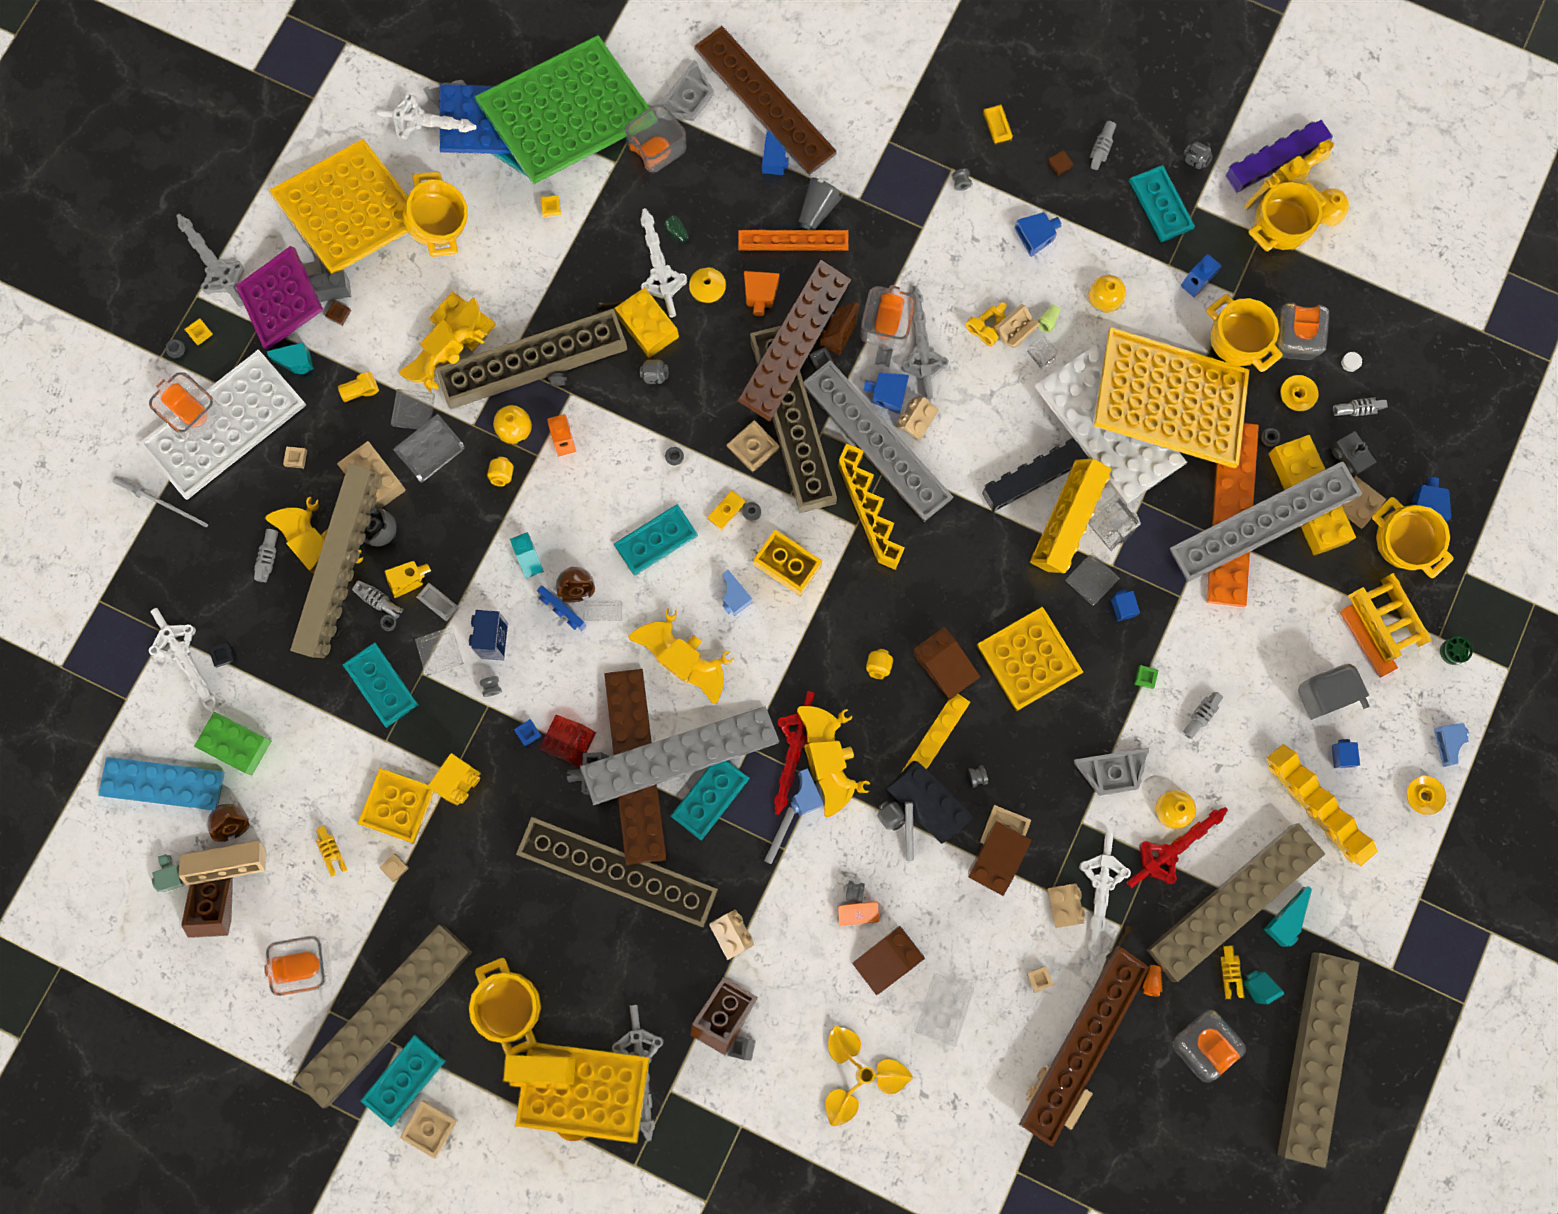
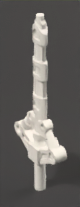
M411 93L406 94L403 101L394 111L377 110L378 116L394 120L397 131L396 135L402 140H407L409 134L415 129H420L421 125L440 127L447 130L459 129L460 132L476 129V125L468 119L455 120L453 117L435 116V114L424 113V110L419 107L417 97Z
M645 208L642 209L641 224L645 227V239L647 246L650 248V257L654 268L651 269L650 277L641 285V288L645 287L650 295L665 299L669 317H674L676 312L672 297L687 283V277L683 273L674 272L669 265L665 266L664 256L659 247L658 234L655 233L653 227V216ZM672 276L674 280L668 283V278ZM654 280L659 281L661 285H653Z
M158 608L153 609L151 614L161 630L153 645L149 648V653L155 657L160 656L167 657L172 661L177 660L183 673L190 680L195 693L198 692L202 698L204 708L212 713H219L216 698L209 693L208 685L202 675H199L195 667L196 665L190 655H188L191 651L189 647L190 641L196 629L191 625L169 626ZM184 636V641L178 642L176 637ZM169 642L171 648L168 651L163 650Z
M1108 831L1105 834L1103 855L1083 861L1079 866L1080 870L1085 872L1087 877L1090 878L1092 887L1096 888L1094 916H1092L1090 928L1092 929L1091 942L1089 941L1088 944L1091 961H1096L1099 953L1102 952L1103 944L1101 943L1102 931L1105 930L1106 906H1108L1109 890H1113L1117 883H1120L1124 878H1128L1131 874L1128 868L1122 865L1114 856H1111L1114 833ZM1101 867L1100 875L1094 876L1091 869ZM1109 868L1118 873L1114 879L1109 876Z

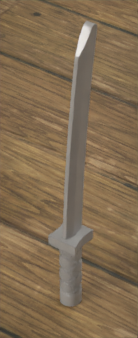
M117 476L113 478L114 484L130 490L136 497L140 498L142 495L207 528V523L144 492L145 489H143L142 485H133Z

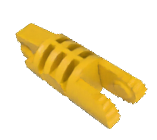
M325 826L318 827L316 833L319 839L315 841L330 877L335 876V869L331 863L337 860L342 872L347 871L348 869L333 834L329 835Z
M1224 946L1225 957H1221L1225 998L1231 999L1230 982H1236L1237 995L1239 998H1244L1239 956H1234L1233 946Z

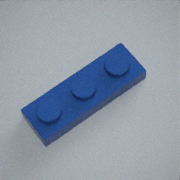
M543 585L538 588L537 592L540 595L538 598L545 605H548V603L554 607L552 611L560 618L564 616L568 619L566 623L572 629L576 630L578 628L582 631L586 627L583 620Z

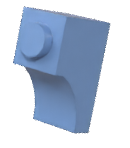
M727 570L722 574V578L727 586L726 595L722 598L724 603L722 607L728 614L732 613L735 617L752 603V598L732 573Z
M1459 723L1434 729L1443 767L1459 764V750L1464 743L1469 742V731L1465 724Z
M808 768L800 771L798 774L800 788L798 794L793 796V802H791L794 812H798L799 816L824 805Z

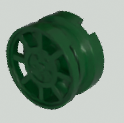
M1462 636L1448 639L1440 647L1442 659L1450 665L1464 663L1473 654L1472 644Z

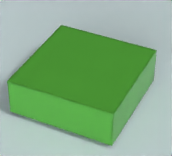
M1139 665L1134 684L1154 689L1159 670Z

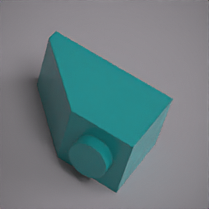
M304 342L267 351L268 356L273 362L295 374H305L309 370H313L310 352Z
M528 532L510 538L525 578L527 579L544 572Z
M1253 971L1243 981L1244 986L1257 1004L1268 1005L1284 995L1282 989L1265 972Z

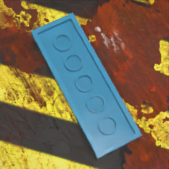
M106 757L98 796L213 811L219 805L225 772Z

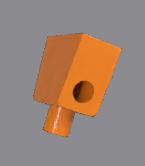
M744 271L747 306L754 307V315L763 316L765 308L773 307L779 285V274Z
M566 414L548 418L552 440L558 457L575 453L576 448ZM564 442H567V443H568V444L563 445V446L560 445L561 443H564Z

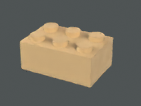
M369 441L337 463L344 473H346L350 463L371 469L382 475V485L380 489H377L375 496L377 501L373 508H383L406 491Z

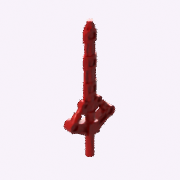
M807 691L803 706H812L815 693ZM798 713L781 717L777 721V725L782 729L783 734L787 738V744H790L785 759L784 772L782 771L779 780V792L774 798L775 814L780 815L783 808L787 806L788 798L786 797L789 788L793 785L794 772L797 763H799L801 750L805 748L804 745L809 744L807 743V736L804 735L805 725ZM798 725L795 732H789L788 726Z
M1224 807L1219 810H1213L1208 814V818L1196 823L1190 828V831L1182 837H1178L1171 845L1166 843L1157 845V843H1150L1148 841L1140 843L1139 848L1141 850L1143 869L1126 882L1127 885L1133 888L1148 875L1167 884L1175 883L1177 880L1175 867L1179 861L1178 855L1189 848V845L1196 839L1199 840L1207 834V830L1214 824L1218 825L1221 823L1228 809ZM1152 851L1158 852L1159 856L1155 860ZM1167 864L1170 867L1167 872L1161 869L1160 866Z

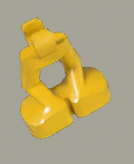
M1001 302L997 307L991 306L979 316V319L970 317L965 323L966 329L971 334L980 337L983 343L992 347L999 338L995 326L1006 317L1004 312L1007 304ZM992 316L996 317L994 327L985 326L984 322Z

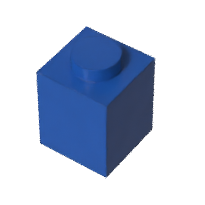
M1127 590L1116 592V595L1111 599L1117 621L1136 617L1140 613L1133 591L1127 592Z
M1350 739L1338 740L1337 744L1332 745L1334 768H1354L1360 766L1358 742H1350Z

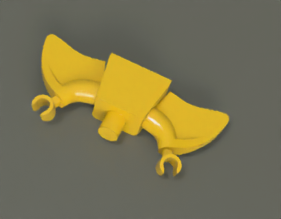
M1327 139L1321 142L1319 147L1302 159L1301 156H1297L1280 167L1276 173H1272V177L1265 179L1266 182L1244 206L1246 210L1261 201L1271 188L1281 183L1295 182L1301 184L1306 181L1310 169L1328 159L1335 144Z
M471 298L464 310L450 324L443 319L419 343L424 349L418 357L401 369L399 374L411 382L424 383V387L430 393H432L433 387L438 390L439 385L433 380L435 378V368L440 363L444 365L457 363L459 361L458 354L464 347L462 344L464 339L474 338L483 344L482 338L488 336V334L479 329L481 315L478 301L475 298Z
M309 497L306 500L307 510L285 508L272 512L265 518L283 532L288 541L286 544L308 570L314 574L328 529L320 535L315 528L311 527L312 511H316L319 508V503L317 500L314 505H310L312 497ZM363 557L358 559L356 563H361Z
M667 608L665 611L666 622H652L643 625L628 636L630 641L649 649L659 664L685 684L688 682L698 687L712 704L716 705L718 703L724 686L721 664L728 665L734 658L727 660L725 656L730 651H725L720 659L716 658L707 661L702 659L701 654L696 651L702 642L698 637L692 635L687 643L681 638L676 639L672 634V622L677 617L676 610L675 614L670 616L668 615L669 608Z
M800 706L797 708V712L806 727L807 743H809L804 746L813 781L820 780L818 784L824 797V816L828 818L838 813L847 805L855 789L859 793H868L869 791L863 789V785H869L870 783L868 781L856 783L855 780L848 779L843 772V769L846 768L845 760L853 758L854 754L851 747L842 749L840 742L835 741V731L841 726V723H846L852 719V716L849 718L844 717L847 709L840 712L837 716L838 719H836L832 714L823 709Z

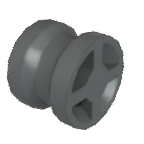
M959 169L952 173V179L955 181V190H966L972 186L968 169Z
M879 346L875 364L879 365L881 363L889 367L893 349L889 348L886 350Z
M498 676L488 677L479 681L480 686L483 687V697L494 696L502 692L501 687L498 685Z
M983 765L978 766L976 769H967L972 788L981 783L983 785L988 784L987 773Z
M849 881L846 900L854 899L862 903L865 883L855 884L853 881Z

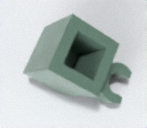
M164 854L158 856L162 869L152 872L154 877L152 878V885L157 892H167L185 886L179 877V865L172 866L171 855Z

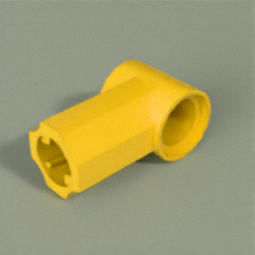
M372 372L362 373L357 376L356 380L338 386L339 393L344 402L360 396H372L379 391Z

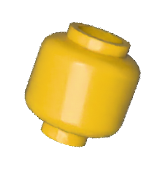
M505 457L493 459L490 461L487 477L493 485L504 486L511 482L514 466Z
M878 649L869 654L866 670L871 677L883 679L890 674L893 658L888 654V651Z

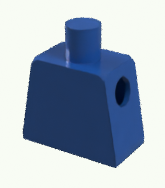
M1039 213L1017 220L1014 229L1030 257H1032L1055 240L1057 235L1056 229L1060 228L1062 224L1058 217L1049 220L1046 213Z
M1207 254L1190 271L1180 286L1192 297H1195L1217 275L1221 265ZM1195 278L1198 280V284L1193 282Z
M879 373L877 382L865 381L863 391L874 393L873 404L900 414L909 375Z
M1427 478V485H1422L1416 489L1411 505L1432 508L1441 514L1445 522L1451 519L1449 490L1439 488V478Z

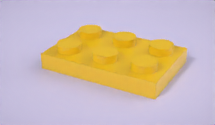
M452 291L431 315L429 320L436 326L443 319L450 324L464 310L468 302ZM480 312L479 329L489 334L496 326V323ZM466 338L462 341L463 346L471 352H474L481 344L474 338Z

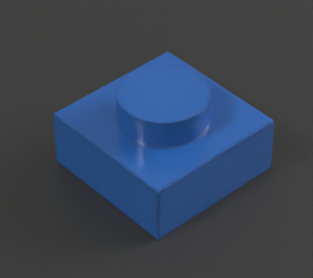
M531 719L514 729L525 747L542 736Z

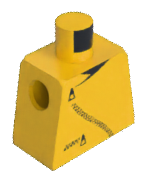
M414 561L385 571L386 580L394 598L423 585L422 578L432 574L428 564L417 567Z

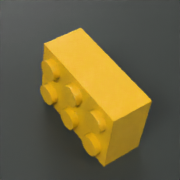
M645 287L615 307L617 318L648 358L679 338L678 329Z
M774 530L753 559V565L801 597L822 567V560L777 530Z
M451 753L427 787L458 806L459 803L462 804L467 799L469 789L477 785L481 773Z
M506 1055L504 1081L510 1082V1086L527 1087V1083H530V1087L547 1088V1084H551V1088L567 1089V1085L574 1084L575 1060L561 1057Z

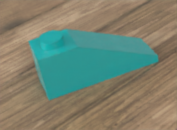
M1309 886L1302 887L1264 928L1281 947L1292 946L1298 940L1297 936L1301 932L1312 888Z

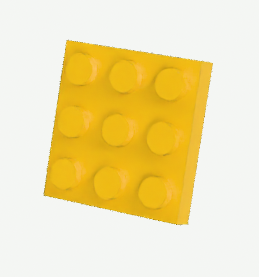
M379 768L357 824L414 844L434 791L428 788L427 784Z

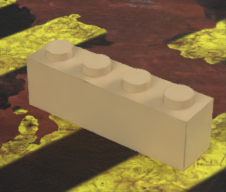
M250 841L245 844H233L222 848H210L206 851L189 852L188 854L180 855L179 877L187 886L263 872L266 868V850L260 841Z

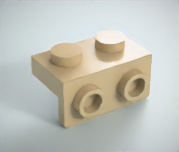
M1020 304L997 324L995 329L1003 344L1015 348L1027 336L1032 334L1040 326V323L1032 319L1026 305Z
M914 397L908 402L906 411L899 417L896 428L904 429L915 440H921L939 409L925 397Z
M1077 884L1048 888L1055 928L1083 924L1085 911L1081 907V891Z
M737 910L729 912L709 924L727 960L754 946L752 936L743 924V919Z

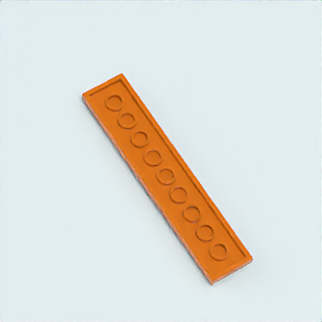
M1243 423L1239 466L1232 468L1216 463L1212 527L1253 506L1259 425ZM1250 552L1209 572L1207 603L1236 607L1247 606Z

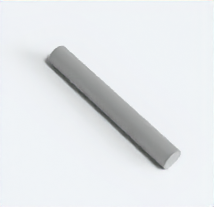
M908 801L905 802L906 861H913V802Z
M791 807L788 808L764 860L769 864H772L795 814Z

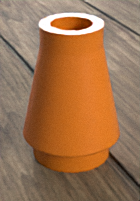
M1149 965L1150 969L1142 986L1144 989L1143 993L1158 997L1160 992H1162L1161 967Z

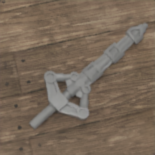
M178 214L176 216L178 218V227L189 237L188 241L198 251L200 258L207 266L205 268L207 274L201 289L206 294L229 292L239 307L243 306L244 303L235 287L241 274L244 272V266L240 262L227 263L222 259L217 260L213 252L205 245L201 235L192 228L193 224L191 221ZM226 269H231L228 275H225ZM217 277L219 279L218 281L212 282V278Z
M913 286L910 301L913 304L914 310L912 317L913 324L915 325L917 347L913 349V354L902 363L901 369L903 372L910 373L921 380L923 379L925 398L932 399L931 378L943 369H946L949 361L946 357H941L934 352V348L929 346L928 333H926L925 327L926 317L922 309L923 295L917 286ZM933 358L936 362L929 365V360ZM919 360L921 365L913 364V362Z
M631 1005L632 1030L618 1042L614 1043L612 1050L614 1053L648 1057L650 1058V1063L652 1056L663 1045L664 1040L660 1036L640 1029L638 1005ZM642 1042L651 1044L649 1051L643 1050ZM634 1043V1052L628 1054L629 1052L624 1048ZM647 1072L640 1129L644 1133L646 1141H651L655 1125L654 1120H651L652 1099L651 1094H649V1073Z

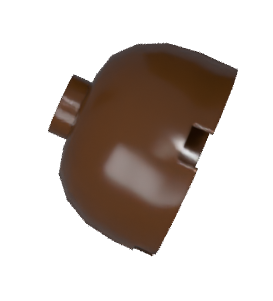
M569 567L561 572L556 580L557 596L562 597V601L570 603L584 601L582 597L587 595L590 598L595 592L593 577L583 568Z
M221 804L210 813L207 821L208 832L211 838L217 842L229 841L228 837L233 835L237 838L245 833L250 826L248 816L243 808L235 804Z

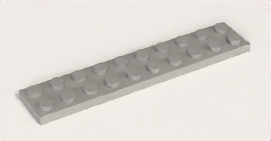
M831 360L803 382L807 392L857 448L864 450L863 454L924 522L953 499L949 491Z
M1342 461L1171 547L1170 551L1187 582H1190L1360 497L1362 492Z
M766 706L580 766L592 804L596 805L778 744L779 739Z

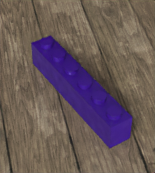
M1322 119L1317 122L1312 121L1304 129L1293 131L1289 137L1278 139L1270 147L1266 145L1258 153H1251L1246 156L1243 161L1232 163L1225 176L1236 193L1272 175V173H1276L1280 167L1297 156H1301V158L1308 156L1319 147L1321 142L1327 139L1331 141L1333 136Z

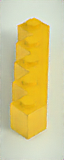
M846 443L839 459L838 468L878 563L896 570L905 547L888 541L894 523L878 516L884 498L868 492L874 474L858 468L864 450Z
M1282 744L1266 758L1269 764V771L1287 788L1288 793L1302 805L1308 816L1316 821L1325 832V835L1337 845L1349 862H1355L1361 867L1378 852L1374 840L1358 829L1354 817L1339 808L1336 797L1320 786L1316 774L1301 764L1297 752Z

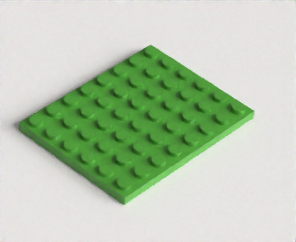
M599 36L475 96L476 103L533 185L656 122L657 119Z

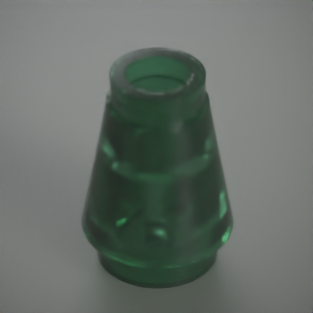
M674 215L664 223L665 230L680 241L681 244L689 239L690 236L680 218Z

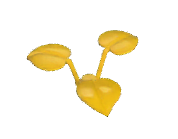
M834 1026L830 1032L828 1051L835 1062L842 1064L849 1059L858 1068L856 1071L858 1083L848 1093L842 1089H835L827 1095L825 1110L831 1126L843 1125L857 1114L859 1102L850 1095L862 1084H870L875 1078H878V1088L883 1093L891 1095L901 1091L913 1080L910 1071L904 1065L892 1059H885L877 1064L878 1074H875L874 1070L870 1067H862L861 1064H858L852 1058L858 1055L861 1050L860 1038L855 1032L839 1026Z

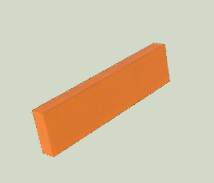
M1353 604L1339 611L1380 678L1398 669L1394 660L1385 663Z

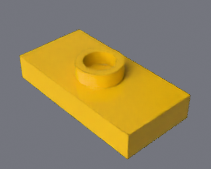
M731 490L710 513L707 519L722 531L743 508L746 501Z

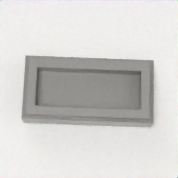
M430 583L417 596L422 603L446 622L459 608L458 605Z

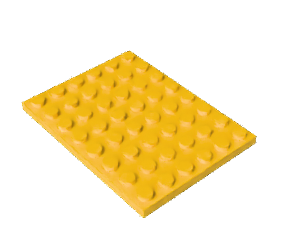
M1110 327L1107 333L1093 426L1236 468L1239 466L1249 369Z

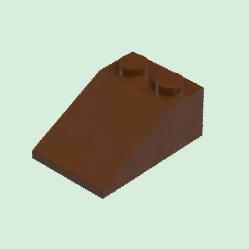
M855 302L837 308L835 314H831L827 321L828 327L826 329L823 328L819 335L821 347H826L827 350L840 356L856 327L859 303Z
M945 627L914 649L915 659L949 700L980 678V675L957 641Z
M996 820L968 870V877L1004 896L1032 839Z
M233 877L189 885L181 927L188 938L229 935L232 919Z
M898 926L852 964L877 996L922 962L925 957L903 928Z
M723 977L693 1022L690 1035L721 1054L726 1055L758 997Z

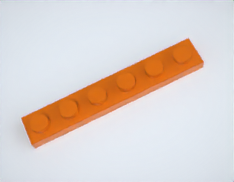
M739 230V250L848 251V230Z

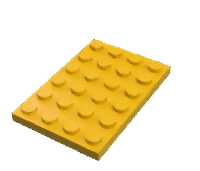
M536 1043L535 1047L527 1050V1056L574 1059V1084L567 1085V1089L551 1088V1084H547V1088L530 1087V1083H527V1087H521L515 1127L637 1143L650 1058Z

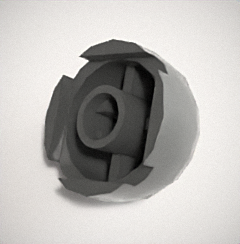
M372 508L370 523L364 531V542L376 547L384 546L396 536V520L388 511L382 508Z

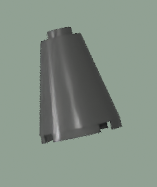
M812 177L809 181L799 218L800 227L804 230H815L843 197V194H840L837 188L825 181L819 183L817 182L818 178Z

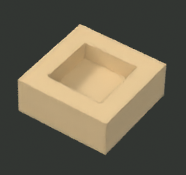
M286 447L283 465L285 467L304 469L307 450L305 448Z
M393 854L379 868L392 882H395L409 867L396 854Z
M1046 966L1026 973L1034 993L1054 986Z

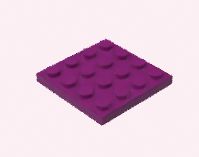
M289 246L236 285L262 346L268 350L324 311L295 247Z

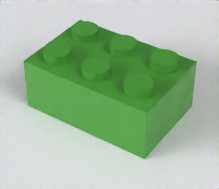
M213 712L194 747L252 776L272 741L221 714Z

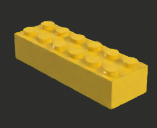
M1310 435L1276 446L1269 453L1284 490L1325 470ZM1342 506L1301 526L1314 556L1345 545L1356 538Z
M1093 458L1075 460L1030 563L1047 572L1066 573L1071 566V559L1074 553L1079 548V541L1087 530V523L1094 515L1096 503L1102 497L1104 485L1110 479V472L1112 470L1110 467Z

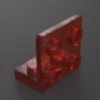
M555 715L539 749L580 768L583 762V753H587L596 732L583 724Z

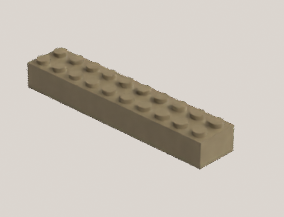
M611 309L459 360L455 364L450 363L435 369L446 402L450 409H454L549 377L552 373H560L626 351L627 346L615 311Z
M781 326L750 333V342L757 366ZM799 370L772 419L799 513H804L836 504L837 496Z
M348 464L290 651L313 658H325L330 652L331 645L329 643L331 637L336 633L337 627L335 624L337 618H340L342 614L341 605L348 594L347 585L354 575L352 569L354 563L359 559L358 550L360 544L362 545L365 540L364 531L371 520V508L375 506L377 497H375L377 489H380L382 485V475L371 469Z
M531 817L516 854L703 928L718 891L716 888L649 862L626 865L625 853Z
M1299 823L1292 824L1149 946L1146 952L1161 967V970L1171 982L1180 981L1325 855V852Z
M438 925L294 1080L322 1108L330 1106L472 952L444 925Z
M1323 953L1311 954L1277 1154L1281 1157L1326 1168L1359 962Z

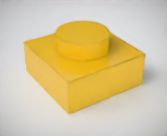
M559 195L540 197L543 217L561 215Z
M200 318L185 329L197 345L213 335Z

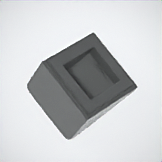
M736 1037L728 1050L727 1056L751 1061L755 1040Z

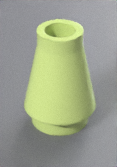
M1051 305L1038 319L1040 323L1038 328L1041 331L1048 333L1055 328L1060 308L1057 305Z

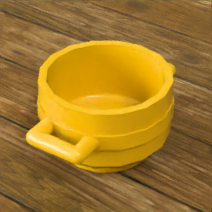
M439 171L413 174L414 189L409 193L403 206V222L407 232L417 242L428 247L431 257L457 254L456 238L462 234L468 219V206L463 194L455 186L443 181ZM450 245L449 248L435 249V247Z
M1295 182L1281 183L1271 188L1258 204L1254 216L1255 225L1249 229V234L1265 251H1269L1272 248L1281 250L1295 249L1305 244L1317 230L1323 214L1322 207L1326 204L1327 200L1309 182L1304 185Z
M1224 294L1206 309V313L1214 321L1210 333L1212 347L1217 355L1227 363L1236 366L1254 364L1260 372H1264L1282 358V352L1275 346L1279 334L1278 319L1272 309L1263 302L1250 298L1234 301L1228 294ZM1226 303L1227 306L1218 315L1216 310ZM1270 351L1273 355L1262 363V358Z
M1391 497L1372 515V519L1379 525L1376 535L1378 550L1383 558L1393 566L1407 570L1422 569L1430 578H1435L1452 562L1453 556L1447 551L1450 541L1448 525L1442 515L1432 508L1419 505L1404 507L1396 498ZM1393 507L1395 510L1387 514L1383 519L1382 516ZM1440 561L1433 569L1430 567Z
M504 958L476 968L475 974L479 985L472 994L469 1011L471 1022L477 1032L490 1041L500 1042L505 1055H516L535 1047L536 1040L532 1029L539 1019L541 1003L539 993L533 983L521 974L510 972ZM500 967L501 973L493 974L486 979L485 973ZM524 1036L526 1037V1042L511 1047L510 1042L517 1041Z

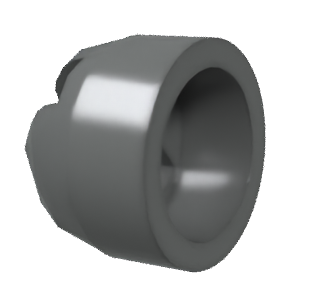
M392 615L383 616L380 621L382 629L392 631L396 627L395 617ZM387 621L392 627L387 626L384 622Z

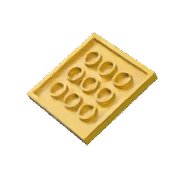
M1043 607L976 645L1016 711L1083 673Z

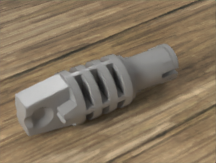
M1112 121L1106 122L1102 134L1097 137L1090 158H1093L1091 163L1092 169L1098 170L1101 161H1106L1113 143L1112 135L1116 124Z
M1375 397L1352 400L1346 404L1334 405L1333 414L1334 416L1377 414V410L1388 407L1387 400L1376 401Z
M266 529L263 545L259 547L254 569V579L258 582L266 583L269 573L272 571L273 559H275L276 554L275 543L278 536L276 530Z
M358 580L352 588L363 601L378 611H385L395 617V619L400 616L398 613L403 611L402 608L389 601L390 599L387 595L374 586Z
M1213 692L1209 697L1203 699L1191 715L1192 720L1182 731L1184 736L1193 739L1198 730L1206 726L1223 699L1219 692Z

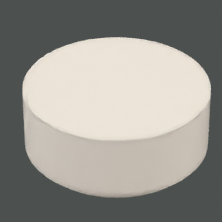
M1355 352L1347 353L1342 358V367L1349 372L1356 371L1362 364L1361 356Z

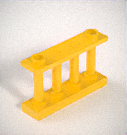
M1394 573L1380 580L1383 584L1382 586L1366 592L1363 587L1348 595L1385 663L1402 656L1400 650L1415 642L1420 647L1432 641ZM1387 592L1392 602L1376 609L1371 599ZM1397 609L1402 619L1386 626L1380 616ZM1407 626L1412 636L1395 643L1390 633Z

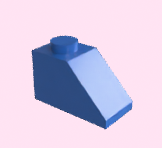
M766 131L762 173L784 175V168L788 169L789 164L786 150L771 132Z

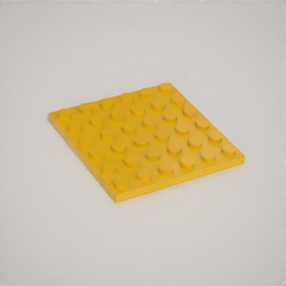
M364 139L355 142L269 189L270 195L330 274L347 268L408 233L403 222V206L408 195Z

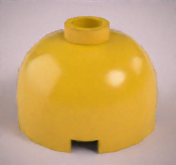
M1328 188L1322 190L1320 194L1327 202L1322 207L1323 214L1320 224L1335 226L1346 217L1350 208L1349 199L1339 189Z
M1110 274L1102 275L1091 285L1088 293L1089 301L1095 309L1098 308L1104 313L1114 312L1125 301L1126 286L1117 276Z
M509 405L501 408L496 413L493 426L500 440L509 444H516L529 436L532 423L524 409L519 406Z
M1167 791L1156 801L1155 812L1160 823L1167 828H1184L1196 816L1195 801L1185 791Z

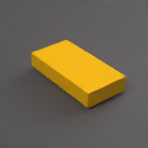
M1002 105L984 109L983 113L994 144L1012 139Z

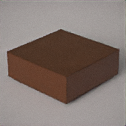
M1064 150L1048 159L1049 165L1057 176L1071 169L1074 165Z
M333 301L325 317L343 326L352 310Z

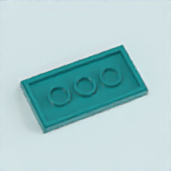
M1163 165L1130 178L1129 182L1161 242L1194 229L1195 225Z
M676 504L615 542L614 546L635 576L698 537V534L679 505Z
M373 643L343 664L386 728L419 705L376 643Z
M728 761L709 766L670 817L702 841L750 778Z
M414 1035L362 1098L361 1102L388 1126L393 1127L446 1060L418 1036Z

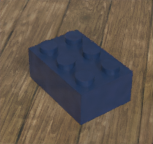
M476 610L475 615H472L471 627L474 628L473 635L470 634L469 646L481 659L504 661L508 622L499 611Z

